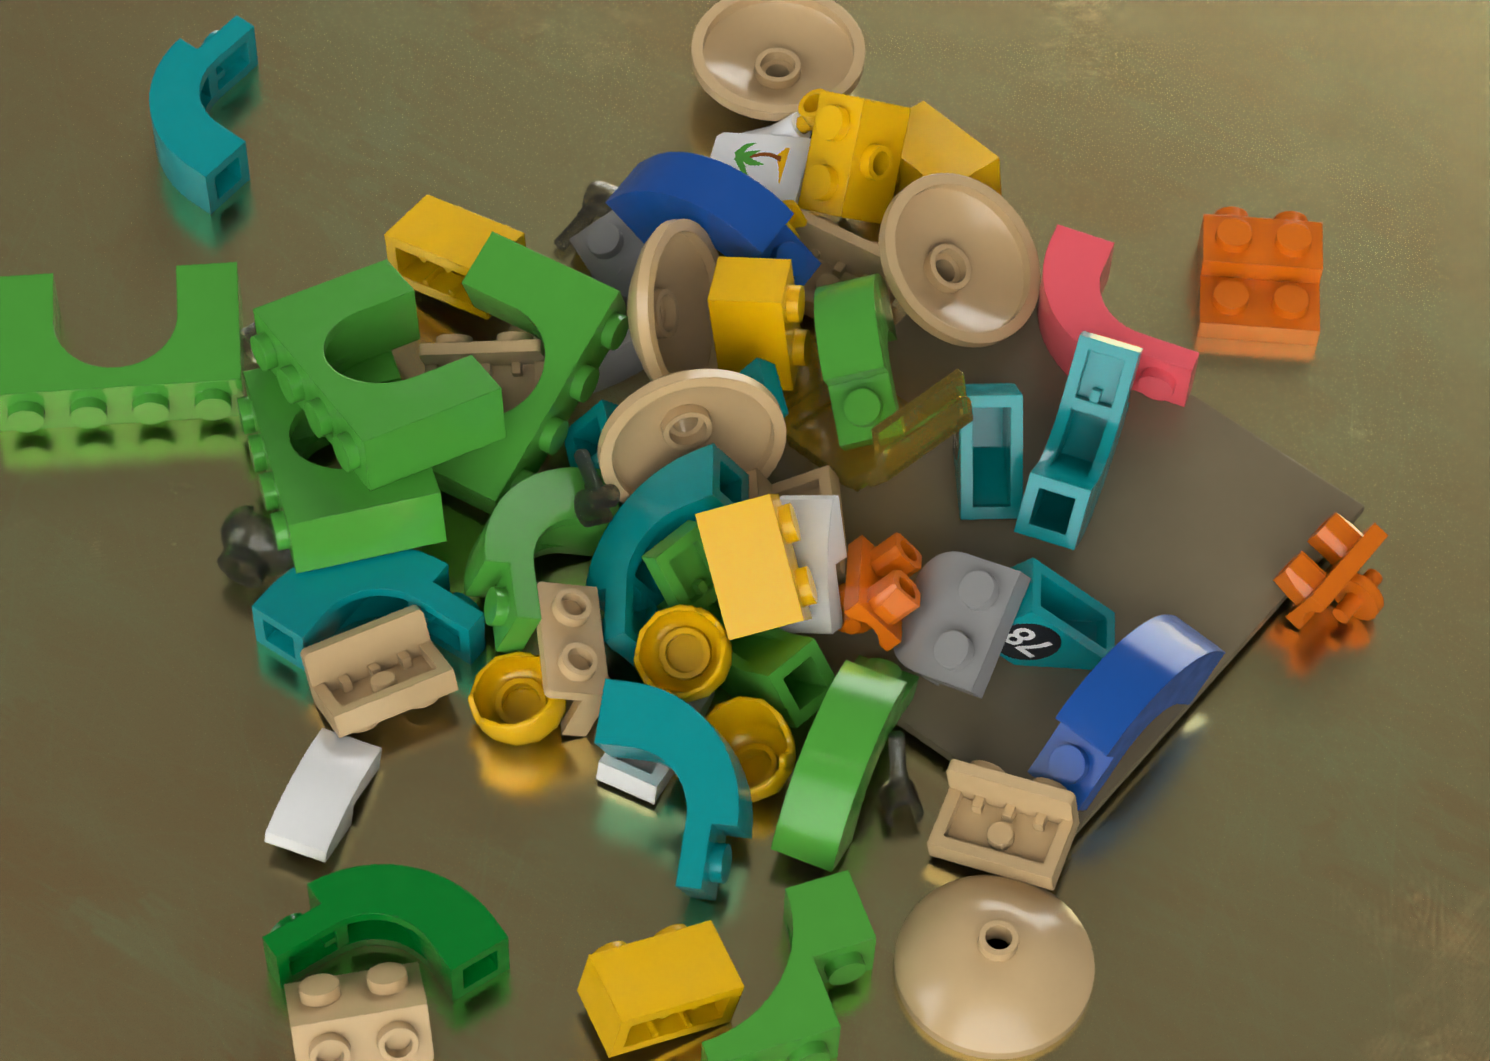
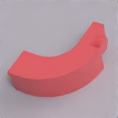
M1057 224L1045 253L1037 307L1039 329L1050 355L1068 376L1078 339L1083 331L1143 348L1132 390L1143 393L1153 400L1167 401L1185 407L1193 387L1199 352L1139 333L1120 323L1109 312L1101 296L1109 279L1115 243Z

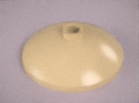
M721 0L712 6L700 19L695 28L691 43L692 67L703 89L715 101L729 110L764 121L778 122L795 112H799V102L803 96L814 89L821 88L829 92L850 95L857 87L865 66L866 50L861 29L854 18L833 0Z
M936 173L921 177L902 189L892 199L884 213L880 226V260L886 281L893 295L914 322L940 340L970 348L994 345L1010 337L1023 327L1037 304L1041 283L1040 264L1037 250L1028 228L1007 200L984 183L971 177L954 173Z
M690 219L667 220L655 229L641 249L630 281L626 309L629 332L634 349L650 381L684 370L718 369L707 299L719 254L704 228Z
M705 368L679 371L662 376L644 385L627 397L613 411L606 421L599 438L597 448L598 463L603 480L609 491L623 504L641 484L661 468L681 456L712 443L745 472L758 468L768 478L783 454L786 443V424L780 405L774 395L763 384L749 376L723 369Z
M996 874L974 875L956 879L934 889L922 898L910 911L901 926L895 945L893 962L898 994L905 1009L916 1024L942 1045L962 1054L984 1059L1024 1057L1042 1051L1063 1038L1083 1015L1091 996L1095 974L1091 942L1086 930L1074 912L1062 900L1044 888ZM993 938L1006 941L1009 946L1005 949H995L987 941Z

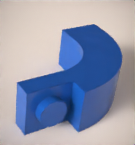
M665 152L654 155L638 163L605 202L644 244L663 222L672 219H690L704 228L710 236L715 249L726 257L791 259L795 285L804 286L822 264L786 225L794 213L777 196L745 173L707 156L688 152Z
M1164 614L1147 620L1114 646L1073 692L1055 717L1060 724L1027 772L1034 778L1043 777L1059 782L1076 795L1078 811L1087 810L1119 761L1142 731L1167 708L1176 704L1190 705L1225 654V651L1175 615Z

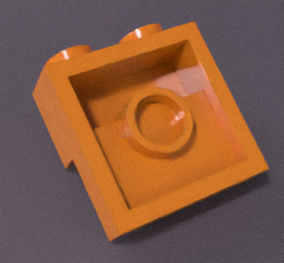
M1234 206L1223 207L1214 214H1203L1198 239L1197 337L1317 346L1320 335V280L1323 272L1322 222L1308 221L1304 214L1297 211H1284L1277 214L1273 219L1249 217L1244 209Z

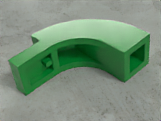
M371 864L355 866L335 871L307 883L310 910L304 914L293 913L284 917L272 928L269 934L262 937L267 969L281 989L284 987V984L296 981L335 957L364 946H389L414 955L429 968L453 1002L510 969L508 936L493 915L476 897L460 885L443 876L427 870L403 865Z

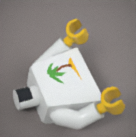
M821 88L814 89L803 96L799 102V112H795L773 125L742 133L723 132L716 136L710 158L721 161L745 173L777 196L794 213L786 225L798 238L799 235L795 228L805 227L808 223L801 208L798 206L820 90H824Z

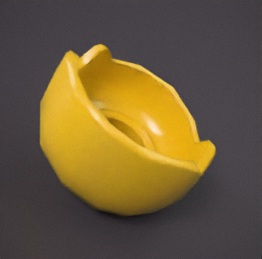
M678 604L657 611L639 630L633 662L644 684L665 690L686 703L709 697L725 682L732 665L731 641L728 640L723 625L708 610L702 607L697 608L693 605Z
M516 651L495 656L476 674L470 695L468 696L472 715L483 732L493 740L516 747L539 742L559 726L566 712L567 700L545 696L540 654L534 655L529 652Z
M737 696L716 704L705 716V719L719 731L737 755L749 784L752 803L779 793L792 774L796 764L795 740L782 714L762 698Z

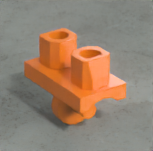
M1337 512L1331 515L1307 541L1330 563L1329 567L1325 571L1322 570L1307 554L1300 551L1273 579L1285 595L1295 604L1285 617L1299 630L1315 612L1321 613L1335 599L1338 605L1333 609L1332 614L1339 622L1347 623L1352 616L1366 621L1375 619L1384 607V598L1377 588L1383 581V578L1378 571L1371 568L1363 575L1357 572L1389 535L1376 523H1373L1361 533L1353 524Z
M894 533L876 547L863 535L848 544L846 582L838 585L843 616L842 628L839 631L853 635L864 633L873 628L878 635L879 645L886 652L902 642L903 618L920 607L921 593L909 577L922 569V555L900 533Z

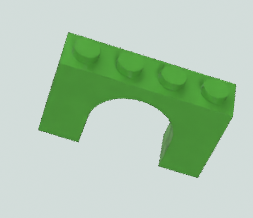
M493 231L462 281V285L475 308L516 326L543 342L545 348L543 372L532 393L518 406L504 413L506 438L432 467L441 491L488 514H492L501 498L511 488L526 478L537 474L548 454L554 455L559 451L568 434V420L579 402L584 403L591 397L599 380V367L609 350L615 351L619 348L629 329L628 317L626 316L627 307L620 290Z
M387 259L253 309L257 334L251 336L250 343L259 367L263 371H272L278 379L286 400L290 404L296 402L306 414L313 433L318 438L323 436L327 438L333 446L341 467L346 472L353 470L369 491L506 438L502 388L473 355L418 376L396 382L370 383L354 380L342 375L346 370L362 361L420 340L415 291Z
M237 262L176 266L177 322L172 336L151 357L124 367L90 365L76 359L61 346L60 306L53 273L1 276L0 432L18 431L28 433L47 428H96L108 424L139 422L143 424H158L170 420L201 418L205 420H220L225 417L239 416L236 398L245 397L243 374L245 370L242 296Z
M392 350L362 361L342 374L354 380L370 383L401 381ZM261 368L243 371L247 396L236 398L244 435L255 433L247 436L248 446L255 473L266 470V473L258 474L266 511L278 509V512L270 513L275 544L278 551L290 550L296 574L447 541L441 492L432 467L369 491L353 470L346 472L344 469L323 467L309 462L307 459L312 454L331 443L325 436L318 438L313 433L304 410L297 402L290 404L286 400L278 379L271 370L263 371Z

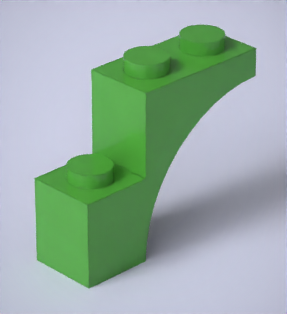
M849 870L785 888L783 922L788 935L790 955L784 973L772 994L748 1019L735 1028L702 1042L701 1061H830V1059L838 1057L841 1026L824 984L828 982L832 985L847 984L861 977L866 971L873 969L876 935Z

